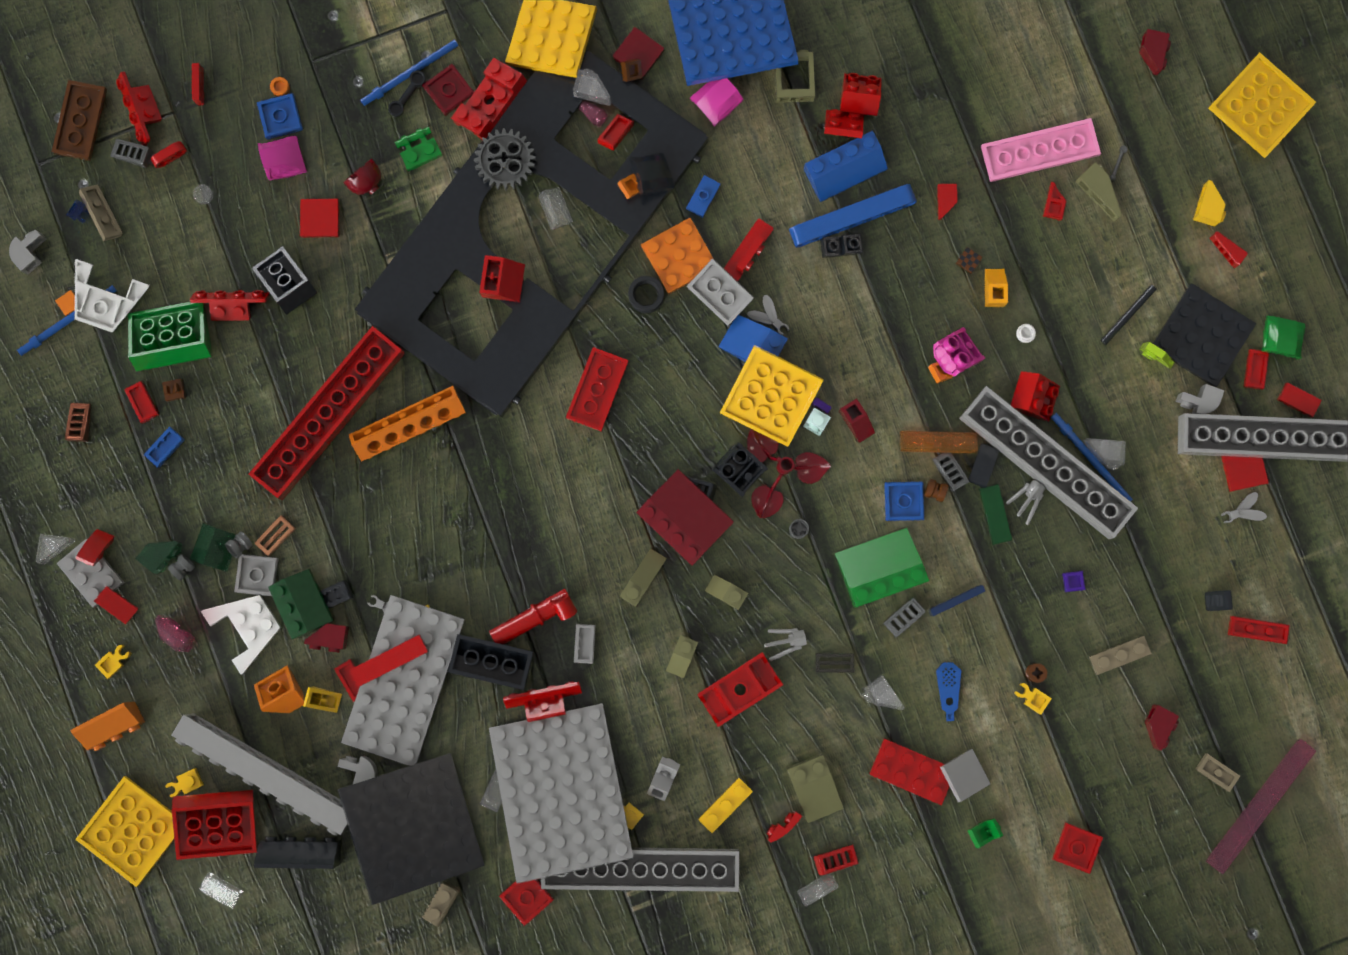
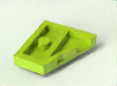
M1151 342L1143 343L1139 349L1143 351L1142 355L1151 361L1152 359L1157 360L1170 369L1175 363L1165 351Z

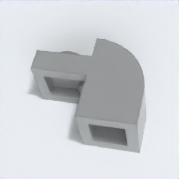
M36 229L27 233L24 240L15 237L9 247L11 260L21 272L27 275L42 263L33 251L47 240Z
M1205 384L1201 386L1198 396L1182 392L1178 394L1176 402L1181 403V407L1193 408L1192 414H1208L1219 406L1224 390Z
M351 756L339 759L337 767L356 772L353 784L378 776L375 763L367 756H361L359 762H357V758Z
M662 757L647 794L665 801L680 764L670 758Z

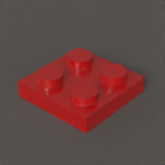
M838 109L826 110L824 134L862 138L864 115L841 112Z

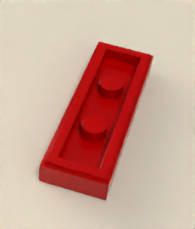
M1230 616L1228 635L1287 644L1290 625Z

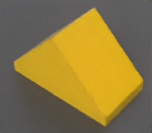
M314 686L308 687L303 706L337 713L342 694Z

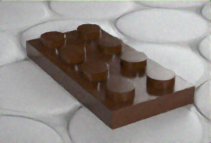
M68 80L52 147L53 154L91 161L107 93L106 87Z

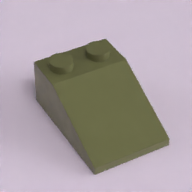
M823 754L786 768L807 823L844 809Z

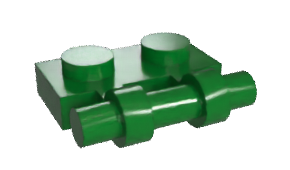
M429 126L423 129L419 128L415 133L401 136L400 140L395 141L397 149L403 146L406 148L400 155L408 172L442 157L434 137L429 140L425 137L432 133ZM418 139L421 140V144L411 147V142Z

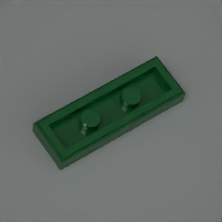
M999 484L980 488V496L992 545L1012 541Z

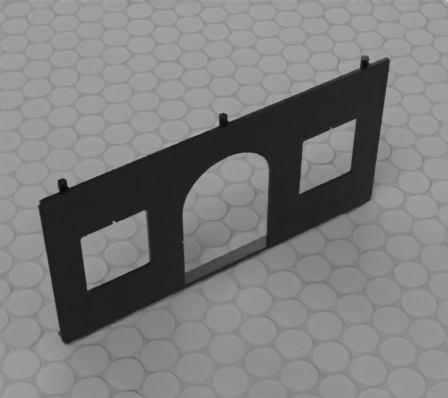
M587 49L585 50L578 78L535 71L490 132L494 136L496 129L501 134L503 128H505L506 133L513 129L514 135L519 131L521 133L520 138L526 136V143L531 142L532 144L529 149L535 150V153L532 154L536 157V161L532 162L535 164V168H530L533 174L552 180L629 235L576 308L571 310L530 279L523 280L520 302L500 300L512 309V313L476 360L470 359L419 321L420 316L436 297L434 292L439 293L455 270L460 271L480 286L485 255L498 257L484 242L479 227L480 209L486 195L492 188L489 185L490 180L484 183V176L479 177L478 175L481 170H476L475 168L478 163H475L474 158L479 157L475 154V151L462 168L456 167L454 179L372 287L369 288L367 286L364 288L363 293L366 295L355 308L358 315L501 418L513 403L518 405L521 402L520 393L604 281L606 283L611 281L612 277L609 275L672 191L644 195L638 193L627 199L617 183L633 174L632 166L629 162L630 157L663 153L675 187L693 162L697 164L700 162L702 157L699 154L708 143L706 133L632 81H623L621 73ZM590 91L597 93L648 130L612 179H608L555 141L556 136L572 115L569 113L574 114ZM512 147L510 149V152L516 153L518 152L519 148ZM493 148L491 150V153L497 154L500 151V148ZM504 157V160L502 161L506 162V159H508V157ZM513 165L510 171L516 172L520 166ZM494 166L491 171L496 173L501 167Z

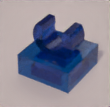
M75 200L66 216L73 220L77 218L78 221L85 223V220L80 215L82 212L87 214L89 212L84 208L85 204Z

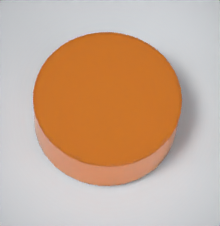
M276 77L271 81L270 89L275 96L279 97L289 93L290 85L285 78Z

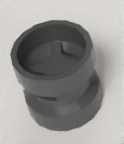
M796 519L789 526V533L795 539L804 538L809 532V525L803 519Z
M239 532L233 540L225 543L227 550L235 558L240 557L244 550H249L253 546L250 539L243 532Z
M181 554L177 558V562L171 563L167 568L178 580L182 581L185 578V574L188 571H192L195 565L184 554Z

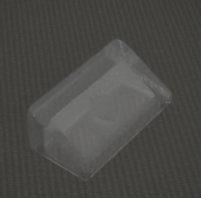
M559 187L544 190L539 194L538 198L551 230L573 222Z
M212 873L206 874L200 887V891L232 909L235 908L243 894L242 890Z
M829 873L799 889L797 893L804 906L807 907L839 886L832 874Z

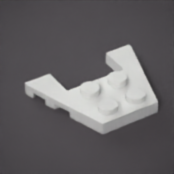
M75 259V320L113 333L150 285L132 279L126 298L87 284L93 265Z
M261 595L201 611L210 626L215 625L228 616L247 645L248 650L232 659L241 675L248 670L261 651L282 628Z

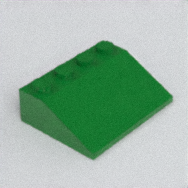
M185 302L128 313V358L136 371L211 357V340L204 303Z
M907 528L834 553L854 608L929 581L923 562Z

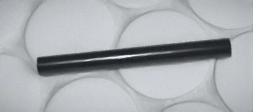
M1153 285L1146 289L1101 339L1104 345L1111 341L1157 290Z

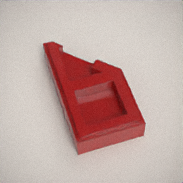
M1051 182L1043 217L1061 221L1064 215L1066 200L1057 189L1055 182Z
M957 184L937 185L938 220H941L957 204Z

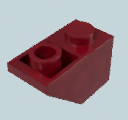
M1147 29L1143 34L1139 53L1152 73L1158 75L1161 70L1165 69L1167 64L1165 54L1170 49V34Z
M857 398L840 408V415L858 443L875 434L870 419Z
M326 624L305 639L304 644H308L309 649L321 650L322 646L328 647L330 652L340 653V649H346L349 626Z
M1153 704L1145 720V725L1153 748L1162 751L1169 744L1170 738L1168 737L1171 731H1175L1179 721L1177 720L1179 716Z

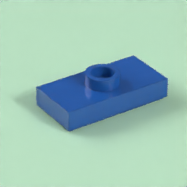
M704 175L686 209L703 218L721 184Z
M169 426L146 451L144 456L156 467L160 468L185 439Z

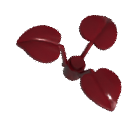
M753 429L749 431L747 450L761 462H764L767 458L778 462L776 469L779 472V476L771 489L768 486L762 485L757 487L752 493V506L759 518H768L777 513L782 507L783 495L779 491H774L783 475L789 474L793 469L798 470L797 476L802 482L813 484L818 482L831 467L824 458L809 452L798 455L795 460L796 464H794L793 459L790 457H783L782 459L780 457H772L771 455L775 454L778 450V442Z

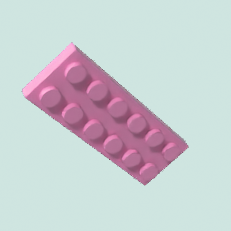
M1091 118L981 145L990 182L1101 155Z

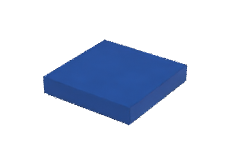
M293 93L257 102L266 139L303 130Z
M923 482L884 483L885 521L924 520Z

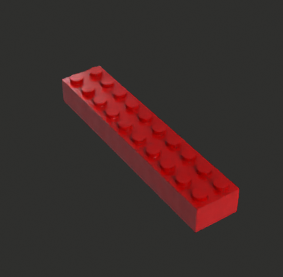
M372 326L248 475L276 498L283 500L404 356L403 350Z

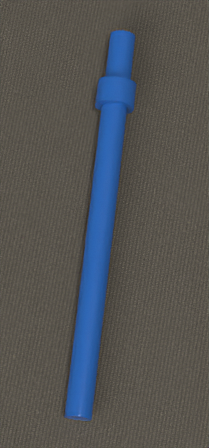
M454 39L381 87L377 86L372 89V92L360 99V101L365 106L376 98H382L384 93L408 79L413 71L422 70L458 47L457 42Z
M113 285L106 289V291L111 293L117 292ZM75 311L38 336L34 335L31 337L28 343L17 349L18 353L22 356L31 349L41 346L43 341L75 320Z
M1055 413L1051 419L1058 425L1059 431L1072 441L1111 487L1131 502L1133 499L1072 431L1073 428L1070 424H1066Z

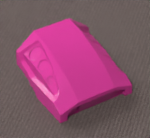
M728 78L708 82L690 97V100L700 108L714 127L743 102L739 91Z
M290 136L263 144L258 143L262 164L269 181L289 178L307 172L297 136Z
M964 327L933 345L934 358L943 371L952 376L958 375L985 359L984 355L982 356L966 333Z

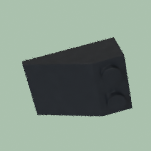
M283 246L252 268L286 315L317 294V291Z

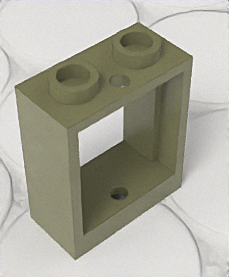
M808 50L797 51L798 61H808L809 89L782 90L781 68L775 69L776 103L814 102L813 52Z

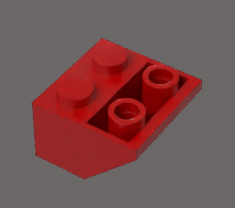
M844 73L840 111L877 116L881 99V78L874 75L861 76L857 73Z
M485 255L479 292L483 298L520 302L525 264L504 257Z
M1021 371L1011 406L1019 413L1049 422L1059 394L1060 385L1039 373Z

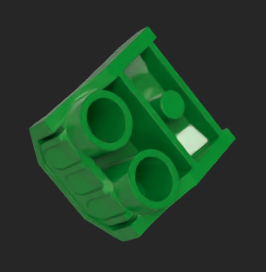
M1266 316L1262 352L1281 354L1298 360L1302 359L1301 351L1305 323L1275 316Z

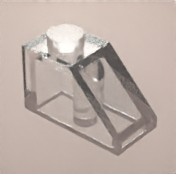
M579 69L573 88L574 97L611 106V97L599 76L593 70Z
M1091 438L1083 440L1085 446L1100 463L1107 465L1106 468L1118 469V466L1125 464L1126 441Z
M880 675L862 688L864 691L862 695L868 704L872 702L873 705L899 710L905 708L883 675Z

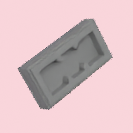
M576 624L574 663H594L596 625Z

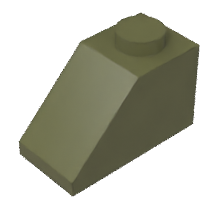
M715 574L705 592L736 610L740 609L748 595L744 590Z
M680 635L666 671L684 678L698 642Z

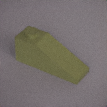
M1095 162L1075 182L1115 222L1122 214L1106 169L1101 164L1098 165Z
M650 548L619 597L637 607L667 558Z

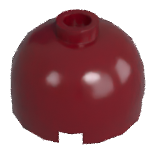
M370 159L343 183L351 192L357 195H364L368 192L371 195L379 189L377 184L381 180L380 168L373 159Z

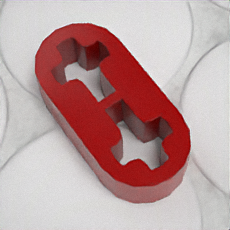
M177 141L151 157V161L155 168H162L183 156L187 149L181 141Z

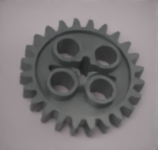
M503 128L501 134L496 129L494 136L488 133L489 139L487 140L483 137L484 144H477L480 151H475V154L479 156L474 158L475 163H478L475 166L476 170H481L478 173L479 177L484 176V183L490 180L489 185L491 188L496 184L497 190L504 186L505 191H507L508 185H511L514 190L516 183L522 186L521 180L528 181L526 175H533L530 168H535V164L532 163L536 161V157L532 155L535 153V150L529 149L532 146L531 142L526 143V136L520 138L521 133L519 131L514 135L513 129L506 133L505 128ZM512 147L519 148L516 153H511L510 149ZM493 148H500V151L497 154L491 153V150ZM504 157H508V159H506V162L502 161L504 160ZM513 165L520 166L516 172L510 171V168ZM494 166L501 167L496 173L491 171Z

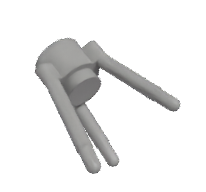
M1033 480L1030 484L1026 483L1006 504L1009 505L1027 491L1025 494L1028 496V499L1017 513V516L1020 517L1029 503L1035 500L1026 521V525H1029L1040 500L1044 496L1042 493L1045 487L1036 480Z
M797 628L768 629V633H787L790 635H788V639L765 643L764 646L770 647L790 643V646H793L770 657L769 661H773L795 650L802 649L801 646L806 645L807 642L804 630L798 631Z

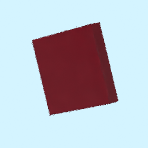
M634 27L612 57L619 63L636 58L641 59V79L643 80L665 51V48Z
M450 64L422 85L444 116L459 107L461 103L463 104L470 99L474 93L453 64Z

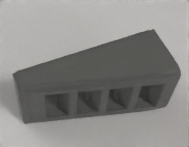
M116 139L110 156L147 168L153 151L143 145ZM123 145L120 155L117 154L119 146ZM129 147L127 156H124L126 148ZM133 149H136L133 158H131ZM142 151L141 157L138 160L139 152Z
M950 450L932 459L945 483L949 485L948 488L951 492L969 483L968 478ZM948 457L949 461L942 465L939 463V461ZM952 463V468H950L947 471L943 469L944 467ZM956 470L957 474L949 478L948 474ZM960 477L961 480L959 482L952 483V480Z
M912 597L883 624L895 637H898L926 611ZM910 605L918 612L916 615L909 608ZM904 610L912 617L910 620L903 613ZM898 615L906 622L905 625L898 620ZM892 620L900 627L899 630L891 624Z

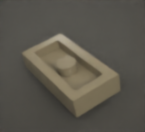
M1205 753L1195 770L1227 792L1232 790L1240 778V775L1207 753Z

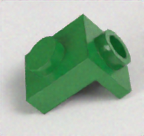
M995 818L984 820L967 830L976 848H981L990 841L1003 836L1001 827Z

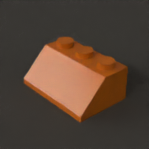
M124 702L70 731L86 750L94 749V751H98L106 746V742L110 740L115 742L123 738V733L137 731L145 721L135 702Z

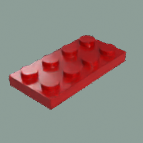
M593 347L567 412L566 419L602 432L629 360Z
M883 738L869 775L939 805L943 804L949 789V784L940 769L944 765L943 763Z

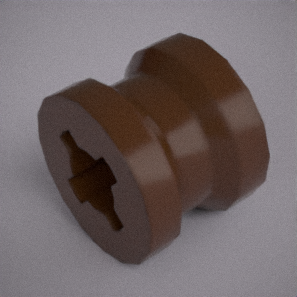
M1030 664L1025 670L1026 678L1035 683L1043 682L1047 677V669L1042 664Z

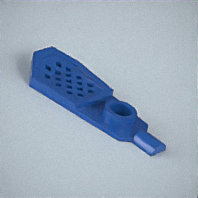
M943 662L936 670L941 707L946 712V721H954V712L958 709L961 669L953 662ZM947 698H952L953 703L951 705L946 704Z

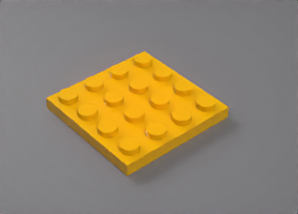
M523 0L506 57V65L578 78L597 12L596 6L564 0Z
M1259 52L1208 109L1265 158L1312 108L1316 101Z
M754 345L720 414L788 447L816 396L823 379Z
M124 776L75 840L135 887H138L174 841L172 811L130 778Z

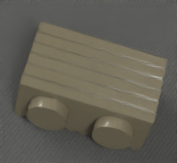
M443 881L422 915L423 919L439 927L461 889L447 881Z

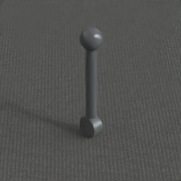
M1125 145L1119 149L1120 155L1112 175L1109 176L1111 182L1116 181V173L1122 157L1128 150Z

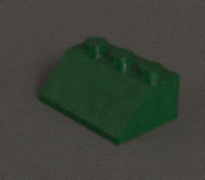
M310 569L284 578L268 587L292 640L301 638L334 621Z

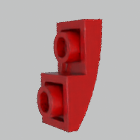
M96 529L76 555V560L94 566L103 558L104 551L113 543L115 536Z
M794 810L793 813L789 812L784 820L785 826L778 822L776 825L772 824L766 833L768 835L767 840L772 843L786 835L799 822L802 815Z

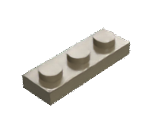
M98 184L81 188L79 194L103 241L121 237L123 233Z
M1141 636L1089 656L1096 675L1148 656L1151 654L1145 636Z

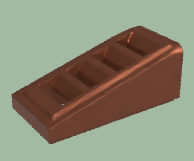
M70 404L65 440L88 442L91 404ZM76 409H85L84 413L75 412ZM75 416H83V420H75ZM82 424V427H74V425ZM74 431H81L80 435L74 434Z

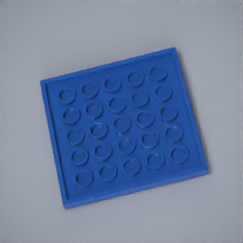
M668 0L687 86L798 64L797 52L784 0Z

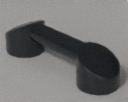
M419 70L413 71L410 75L411 83L401 98L389 104L388 110L392 116L400 117L403 115V107L416 88L422 87L425 83L423 72Z

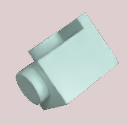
M814 408L803 427L820 436L831 417Z

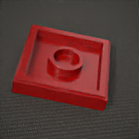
M300 199V237H339V199Z
M1221 456L1229 492L1269 484L1263 458Z
M1065 822L1052 859L1090 874L1103 837Z
M538 879L518 884L515 881L499 895L524 926L554 900L546 889H541V883Z

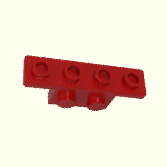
M125 71L120 72L116 80L117 87L123 94V103L129 110V119L131 124L135 126L137 140L141 142V145L147 146L150 137L145 125L161 122L160 112L150 86L145 85L131 88Z
M757 219L724 267L736 281H739L746 270L749 271L754 264L752 260L756 255L760 256L765 248L763 244L774 229L761 219Z
M223 290L215 291L214 293L196 291L191 296L190 303H209L211 321L250 320L251 318L249 303L267 302L270 296L269 292L262 290L246 293L243 290H237L233 293H226Z
M571 681L560 686L551 685L545 689H531L520 694L512 693L503 697V702L506 708L525 705L527 721L532 722L566 715L563 697L581 694L582 690L579 682Z

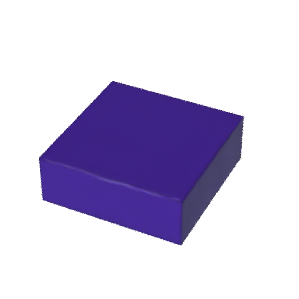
M815 398L811 404L812 407L826 415L831 410V406L819 398Z
M1083 571L1062 573L1065 592L1085 590Z

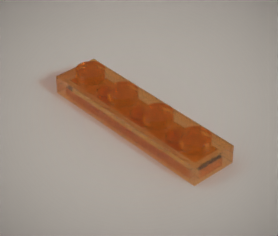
M900 431V451L977 453V433Z

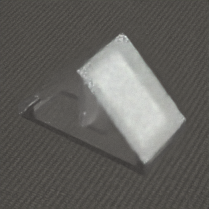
M40 534L36 562L45 565L73 544L75 540L69 537Z

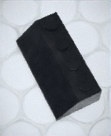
M457 634L448 672L525 691L533 652Z
M266 836L265 840L259 841L254 868L334 869L341 864V841H337L336 837H324V840H316V837H304V840H297V837L288 836L285 837V840H277V836Z

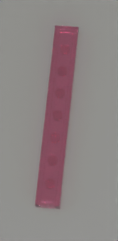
M1302 739L1296 741L1205 862L1219 873H1225L1315 754L1316 750Z

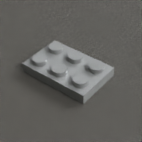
M711 259L686 286L727 326L754 299L714 259Z
M86 538L57 562V565L87 602L95 608L98 604L94 600L106 585L115 591L125 582L104 557L94 566L76 560V555L87 541Z

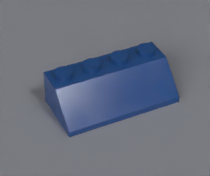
M871 131L864 134L862 138H856L805 163L803 170L819 201L822 202L886 171L888 168L881 145L874 132Z

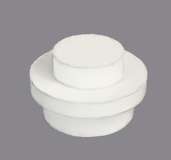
M1023 324L1018 327L1016 336L1019 341L1029 343L1035 338L1036 331L1032 325Z

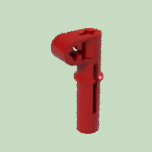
M564 588L536 605L531 604L529 609L489 630V633L495 643L504 645L540 624L543 626L545 621L558 615L560 620H567L577 613V609Z

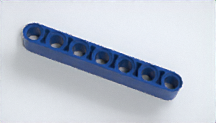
M906 184L793 226L789 229L795 247L798 248L818 241L823 237H829L915 204L917 200L911 185Z

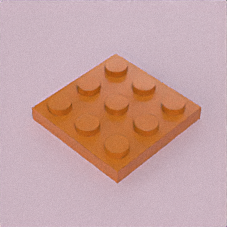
M691 218L641 244L644 253L668 295L689 284L710 260L714 259Z

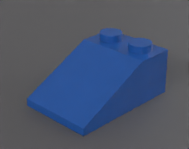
M738 315L733 320L719 348L746 362L754 345L779 356L788 338L770 328Z

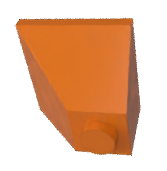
M288 665L254 684L262 712L291 713L304 704L303 691Z

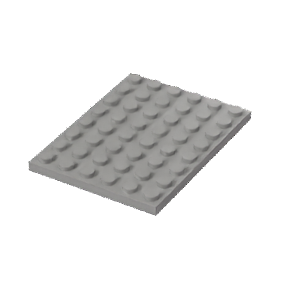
M603 703L566 711V715L532 722L524 720L489 728L517 884L634 858Z

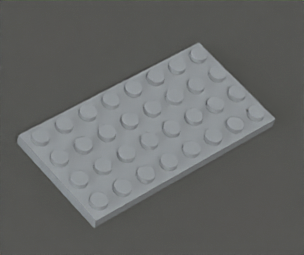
M390 595L369 660L419 634L429 652L360 686L341 743L409 766L417 764L449 669L457 634L461 633L465 619Z

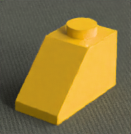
M1208 180L1202 187L1193 220L1215 227L1220 222H1223L1226 211H1224L1225 203L1211 180Z

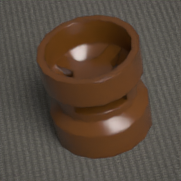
M930 478L924 496L928 498L933 497L936 498V501L943 502L949 485L937 483L936 480Z

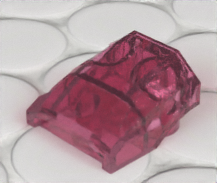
M164 615L156 617L155 623L158 635L163 642L176 652H189L193 648L195 637L184 629H179L180 625L170 617L166 618Z

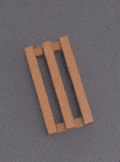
M281 515L255 544L270 557L296 528ZM281 522H283L284 524L279 528V530L264 545H262L261 543L272 533V531ZM288 527L289 529L267 550L271 543Z

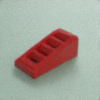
M1216 231L1210 237V240L1233 268L1239 266L1248 254L1220 232Z
M853 845L814 856L819 875H826L859 864ZM845 851L848 852L850 862H847ZM839 853H840L841 860H842V863H843V864H841V865H840V862H839V859H838V856H837V854H839ZM830 856L833 858L834 867H832ZM823 859H825V863H826L827 869L825 868Z

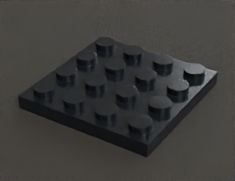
M1191 283L1152 344L1165 351L1172 358V361L1209 385L1217 387L1257 323Z

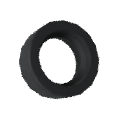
M641 276L630 285L628 291L629 301L638 312L652 313L663 304L664 288L655 277ZM642 284H651L657 290V299L651 305H642L635 298L636 289Z

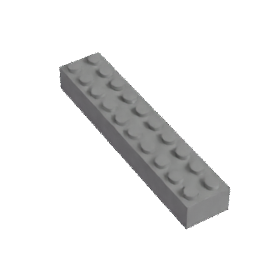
M987 386L982 389L959 419L998 449L1034 480L1041 483L1049 492L1106 538H1115L1138 509V507Z
M1184 413L1178 416V454L1348 462V421Z
M193 713L182 716L171 735L176 738L175 741L182 746L187 744L193 748L192 751L199 756L204 754L210 758L209 762L216 766L221 764L226 767L225 771L234 776L238 774L243 777L242 781L251 786L255 784L260 787L259 791L268 796L272 794L277 797L276 801L285 806L289 804L294 807L293 811L302 816L306 814L311 817L310 821L319 826L322 824L328 827L327 831L336 836L338 834L342 835L349 830L339 798Z
M632 848L633 859L541 878V889L739 892V849Z

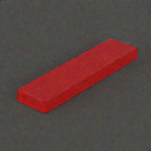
M419 634L350 669V672L357 686L360 687L429 651Z

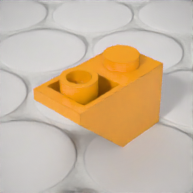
M985 269V307H1005L1008 303V282L1005 270Z

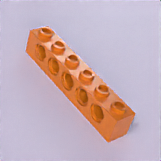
M451 386L349 434L352 447L362 462L419 434H423L436 426H440L453 418H457L466 412L454 386Z

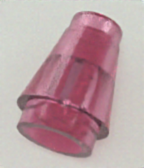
M584 101L579 108L594 126L600 127L607 120L608 115L604 109L587 101Z

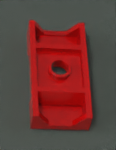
M495 58L492 59L483 72L485 78L466 105L461 103L451 117L457 126L465 127L481 140L483 137H488V133H491L527 82L522 73ZM489 98H494L492 104H486Z
M763 652L697 693L717 727L783 686V683L774 672ZM737 684H743L746 687V692L743 695L735 693L734 689Z

